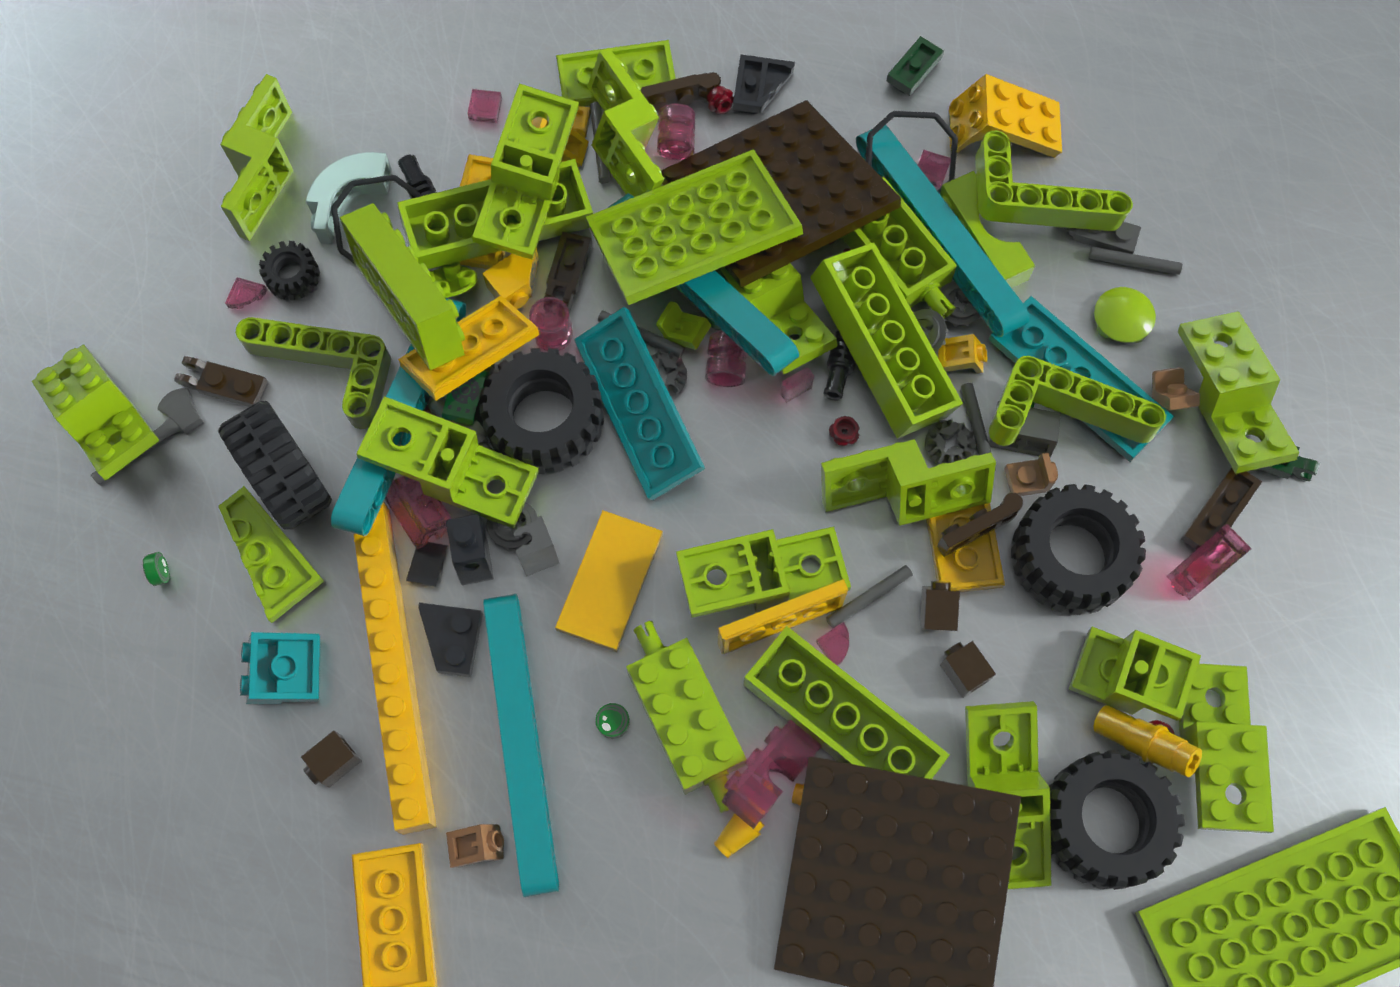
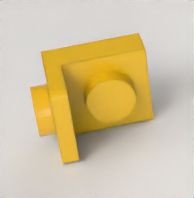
M975 334L945 338L946 344L942 345L938 350V359L946 372L973 368L977 374L984 372L983 362H987V349L985 344L980 343Z

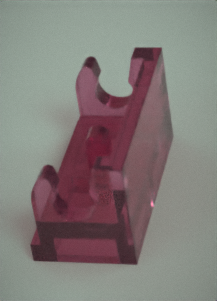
M406 476L392 481L385 501L416 549L424 547L433 535L436 540H439L447 530L446 520L452 519L442 502L424 495L419 481Z

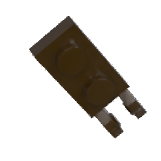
M714 72L694 74L642 87L641 93L658 113L666 108L677 105H689L696 100L707 103V95L713 88L720 86L721 77Z
M562 232L546 281L547 289L542 303L543 310H551L556 291L565 292L560 306L561 314L569 315L574 295L577 294L592 246V238Z
M184 356L181 363L188 369L202 372L200 379L198 380L192 376L177 373L174 381L179 385L197 390L200 394L247 407L260 401L268 382L265 377L209 361L205 363L200 359Z

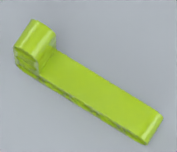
M994 130L986 133L976 153L978 211L982 218L988 221L1115 231L1121 226L1133 207L1132 199L1126 193L1120 191L1013 182L1010 141L1007 135L1001 131Z
M254 317L242 319L237 324L236 336L244 348L252 355L351 369L342 402V409L355 428H369L381 404L391 364V356L379 336ZM258 334L256 338L250 339L252 335ZM289 338L285 343L279 344L282 339ZM319 342L316 347L309 348L311 344ZM349 347L347 351L338 353L341 348ZM380 351L377 356L368 357L372 352ZM373 379L370 384L361 386L364 380ZM366 407L365 411L361 414H354L356 409Z
M1022 356L1016 361L1006 382L988 433L992 441L998 445L1007 446L1014 443L1025 423L1032 402H1035L1135 442L1148 443L1153 440L1165 422L1166 414L1162 407L1156 403L1032 356Z

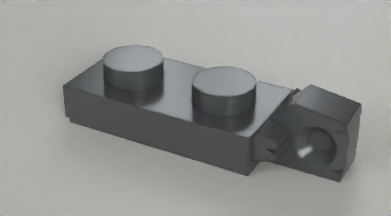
M1124 221L1115 231L1059 227L1068 230V234L1073 236L1075 241L1097 248L1133 254L1141 230L1140 226Z

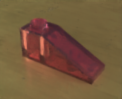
M1225 524L1166 577L1171 581L1173 589L1178 594L1186 596L1190 601L1252 548L1228 524Z

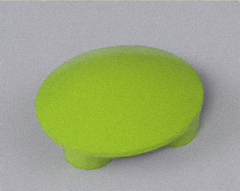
M460 261L429 271L432 282L438 281L441 285L445 298L468 291L476 284L478 279L476 272L468 267L461 266Z
M1116 287L1106 291L1099 297L1094 309V317L1098 325L1097 331L1099 335L1123 343L1142 342L1152 331L1156 321L1155 309L1151 301L1143 293L1128 287Z

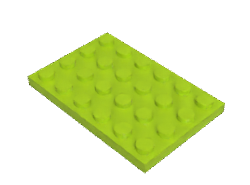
M754 149L586 216L588 226L628 305L803 234L802 224Z

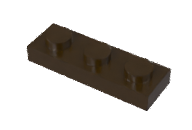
M1231 467L1181 537V540L1209 558L1257 491L1262 481L1247 471L1235 474Z

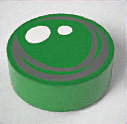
M154 552L144 556L143 571L148 582L153 586L167 583L170 573L163 554Z
M609 703L599 709L596 715V726L603 736L614 739L621 737L627 732L630 719L627 710L623 706Z

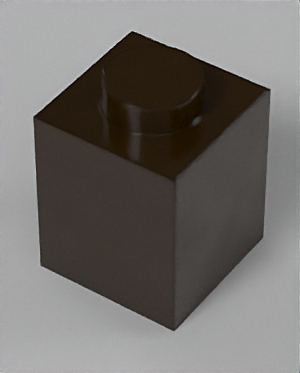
M931 581V586H922L920 626L923 629L958 631L960 591L952 588L951 582Z
M973 641L965 646L959 642L944 652L946 658L940 664L962 698L988 683L996 675Z
M335 730L301 756L307 765L303 771L315 785L320 782L329 788L362 762L344 737Z

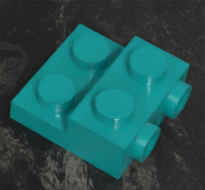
M251 632L248 642H242L241 663H248L247 675H241L240 696H247L246 704H282V702H317L319 700L320 634Z

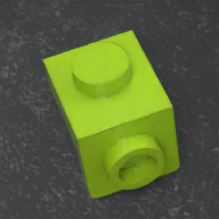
M670 301L660 315L656 326L666 339L683 347L697 350L711 324L707 318L682 312L676 302Z

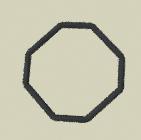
M893 111L868 133L866 162L871 166L873 136L894 117L935 119L952 139L949 180L947 182L955 179L958 138L939 114L935 112Z
M387 175L353 180L348 183L332 205L331 211L337 250L352 263H354L352 255L343 249L337 209L354 186L394 181L413 196H421L417 190L398 176Z

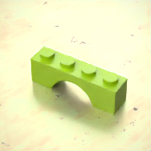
M971 171L943 184L940 191L941 197L1009 286L1013 288L1028 281L1035 265L1020 242L998 240L991 236L981 224L977 202L976 173Z

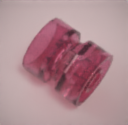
M683 104L665 105L658 111V131L660 133L657 136V152L660 156L670 160L686 159L692 156L695 150V111Z
M545 297L538 300L529 312V320L538 327L539 335L534 338L537 345L548 351V348L558 349L559 351L565 349L573 338L572 322L567 305L562 300L554 297Z
M723 331L712 333L709 336L707 353L710 358L706 361V381L721 387L743 385L746 377V362L744 361L747 359L748 354Z

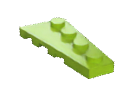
M245 486L218 506L231 537L240 552L241 560L251 577L256 594L262 602L268 621L271 623L276 621L324 582Z

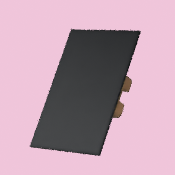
M418 540L406 581L436 587L448 545Z

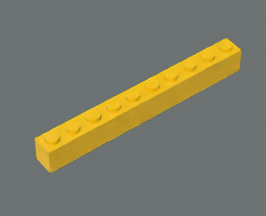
M383 501L370 532L366 536L354 533L353 535L394 829L396 832L404 835L437 828L391 516L390 510Z

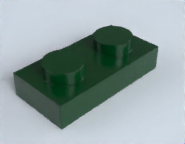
M920 36L888 73L886 81L910 96L942 59L944 50Z

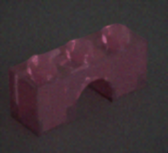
M791 719L782 729L775 726L764 740L768 744L764 750L761 751L759 748H756L744 763L748 768L742 774L737 770L724 785L728 792L721 802L753 829L770 811L783 793L772 782L769 772H779L794 782L807 767L809 756L814 757L822 747L820 743Z

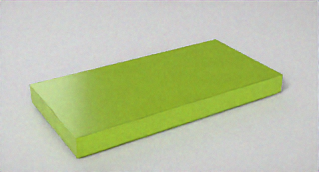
M669 40L610 48L614 55L622 61L624 69L631 79L639 85L640 91L642 87L676 79ZM604 49L556 55L562 97L577 101L579 106L583 107L597 102L587 86L599 52Z

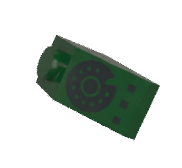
M495 364L447 394L442 411V419L467 425L474 424L480 415L479 406L482 404L480 398L482 388L488 387L486 379L491 372H494Z

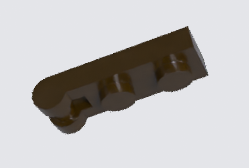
M1009 493L1004 497L1002 503L988 512L984 508L973 514L969 518L970 522L960 527L956 523L945 529L941 533L942 538L937 545L943 557L1013 520L1023 506L1022 497L1017 493Z

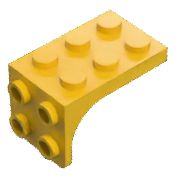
M985 74L950 103L948 110L950 128L958 138L957 153L968 145L983 140L986 133L994 130L1006 134L1012 143L1055 158L1062 153L1060 104L1058 101ZM950 138V149H951L952 139Z

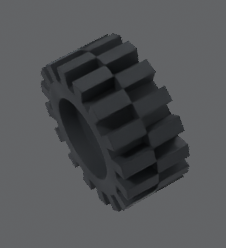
M284 241L278 242L280 248L277 249L274 245L270 246L269 248L272 253L269 254L265 251L262 255L265 261L260 260L259 262L261 267L259 273L268 289L274 296L278 295L283 300H285L286 295L290 301L295 300L296 294L300 298L306 297L303 292L307 290L311 293L314 290L311 284L317 286L319 281L316 276H320L318 265L311 251L308 248L306 249L301 243L296 245L295 241H289L288 246H286ZM290 263H298L300 265V271L295 276L285 279L279 277V271L285 265Z

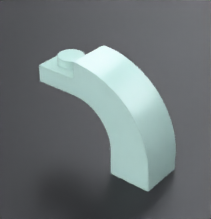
M366 152L344 157L329 165L315 179L308 192L306 203L312 213L311 229L316 233L321 244H333L335 230L331 211L332 205L349 182L391 175L392 168L386 153ZM390 181L354 186L337 209L338 213L341 207L355 196L361 194L388 195Z

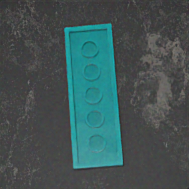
M1032 296L1023 303L1029 314L1028 324L1003 337H998L992 333L988 339L1014 363L1022 356H1032L1161 406ZM1162 407V409L1165 411L1166 420H1165V422L1163 423V425L1161 426V428L1159 429V431L1157 432V434H1158V433L1171 421V419L1174 417L1171 413H1169V412H1168L1165 408H1163V407ZM1084 422L1129 462L1148 444L1135 442Z
M623 307L574 339L585 365L589 368L590 375H594L598 382L603 404L647 498L654 500L703 471L705 466L630 311Z

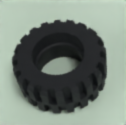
M540 347L531 348V353L523 355L522 351L513 354L514 359L510 362L504 359L497 365L499 372L497 374L495 372L490 373L486 379L488 387L482 388L480 396L482 404L479 406L480 415L486 434L496 452L537 467L538 474H546V469L551 468L557 473L564 471L563 465L570 463L573 467L580 463L579 456L582 453L588 456L593 450L592 442H598L601 436L600 426L604 424L601 393L595 376L590 375L589 368L583 362L577 364L576 357L566 352L561 356L558 349L548 348V352H541ZM536 392H557L571 401L572 410L567 419L561 425L549 431H528L518 426L513 418L519 403L527 396Z
M259 401L220 425L218 433L263 504L284 530L297 527L330 506L332 502L331 496L268 401Z
M1068 484L1061 491L1057 487L1047 491L1044 497L1040 496L1033 502L1019 522V526L1012 538L1015 544L1011 548V558L1017 559L1013 568L1016 576L1023 575L1025 579L1021 584L1027 592L1032 589L1037 594L1035 600L1043 605L1045 601L1052 603L1051 610L1060 613L1065 608H1068L1070 615H1081L1085 610L1089 614L1095 613L1104 606L1108 607L1117 601L1139 577L1143 569L1140 564L1146 557V549L1140 547L1146 541L1144 532L1142 530L1137 531L1136 526L1140 522L1135 514L1129 515L1125 509L1128 505L1124 501L1120 500L1117 503L1111 498L1113 493L1105 489L1101 493L1096 492L1095 486L1084 484L1081 489H1078L1076 484ZM1063 525L1078 526L1089 531L1096 537L1103 549L1105 559L1103 569L1093 575H1082L1066 569L1058 562L1051 550L1049 538L1051 531Z
M1108 750L1101 754L1098 751L1088 754L1061 770L1054 777L1055 781L1049 785L1051 855L1056 853L1060 859L1057 864L1064 871H1072L1074 879L1081 883L1089 882L1092 883L1094 888H1113L1114 890L1147 883L1148 880L1161 875L1164 872L1165 866L1173 863L1177 857L1174 849L1182 846L1184 836L1178 833V828L1185 826L1184 815L1177 814L1176 806L1182 804L1178 794L1172 796L1168 790L1172 783L1167 776L1159 778L1155 774L1158 767L1151 762L1139 763L1140 756L1128 753L1122 756L1119 750ZM1103 787L1114 789L1123 794L1134 806L1139 819V834L1135 845L1128 851L1123 853L1107 852L1096 845L1087 834L1082 820V807L1086 796L1095 789Z

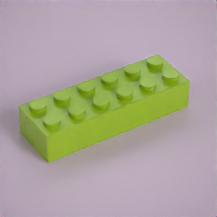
M575 159L563 161L560 164L559 181L539 241L561 236L562 232L572 233L589 228L586 216L593 214ZM491 179L397 202L399 217L408 246H412L419 264L424 263L428 269L502 251L472 241ZM508 215L503 219V222L509 227H514L520 223V219L515 215Z
M372 203L341 216L340 220L355 265L429 370L465 355L462 346L465 336L460 325L455 320V318L459 317V313L454 302L451 299H445L444 291L438 281L432 282L428 268L424 263H418L417 255L412 246L406 247L400 230L398 228L393 230V225L387 213H381L375 204Z
M873 242L824 259L810 278L896 438L903 437L950 416L963 402L875 243Z
M788 626L783 629L744 677L743 686L836 761L932 779L950 756V754Z

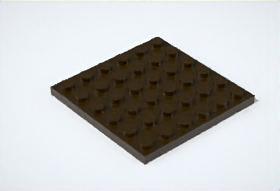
M808 100L798 103L661 170L664 177L661 185L663 186L750 150H755L802 224L803 234L724 266L741 288L901 207V197Z
M809 756L774 970L847 987H994L1021 796Z

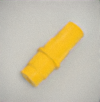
M1109 705L1103 706L1094 720L1093 730L1095 733L1141 756L1145 763H1155L1171 772H1177L1183 776L1190 777L1195 773L1201 762L1202 750L1188 743L1187 740L1170 733L1166 726L1160 724L1155 726L1143 719H1136Z

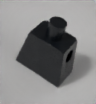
M474 514L446 520L452 563L461 585L493 580L486 527L481 516ZM469 563L479 564L478 566L472 568H466L465 566Z

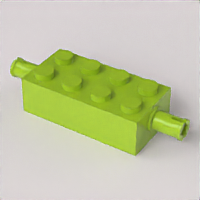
M882 177L883 180L894 190V188L885 179V177ZM902 198L900 208L842 237L851 250L873 242L875 243L910 308L921 301H925L932 310L938 312L944 319V314L946 317H949L954 312L955 306L950 303L940 289L952 282L957 265Z
M653 621L645 622V629L649 636H646L642 625L637 626L633 631L646 655L644 658L626 666L628 676L684 794L686 795L702 786H709L720 809V813L729 811V806L724 796L727 797L732 809L741 803L737 799L727 776L729 773L746 765L747 759L688 638L682 639L668 647L663 646Z

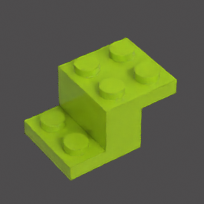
M1092 626L1088 630L1069 690L1131 715L1146 708L1178 721L1182 719L1201 655L1138 630H1134L1123 639Z

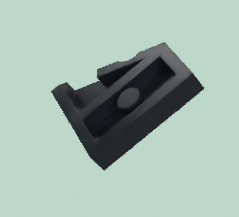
M740 54L732 110L761 114L793 74L795 62Z
M419 602L418 609L436 671L442 674L471 677L483 617L482 611Z

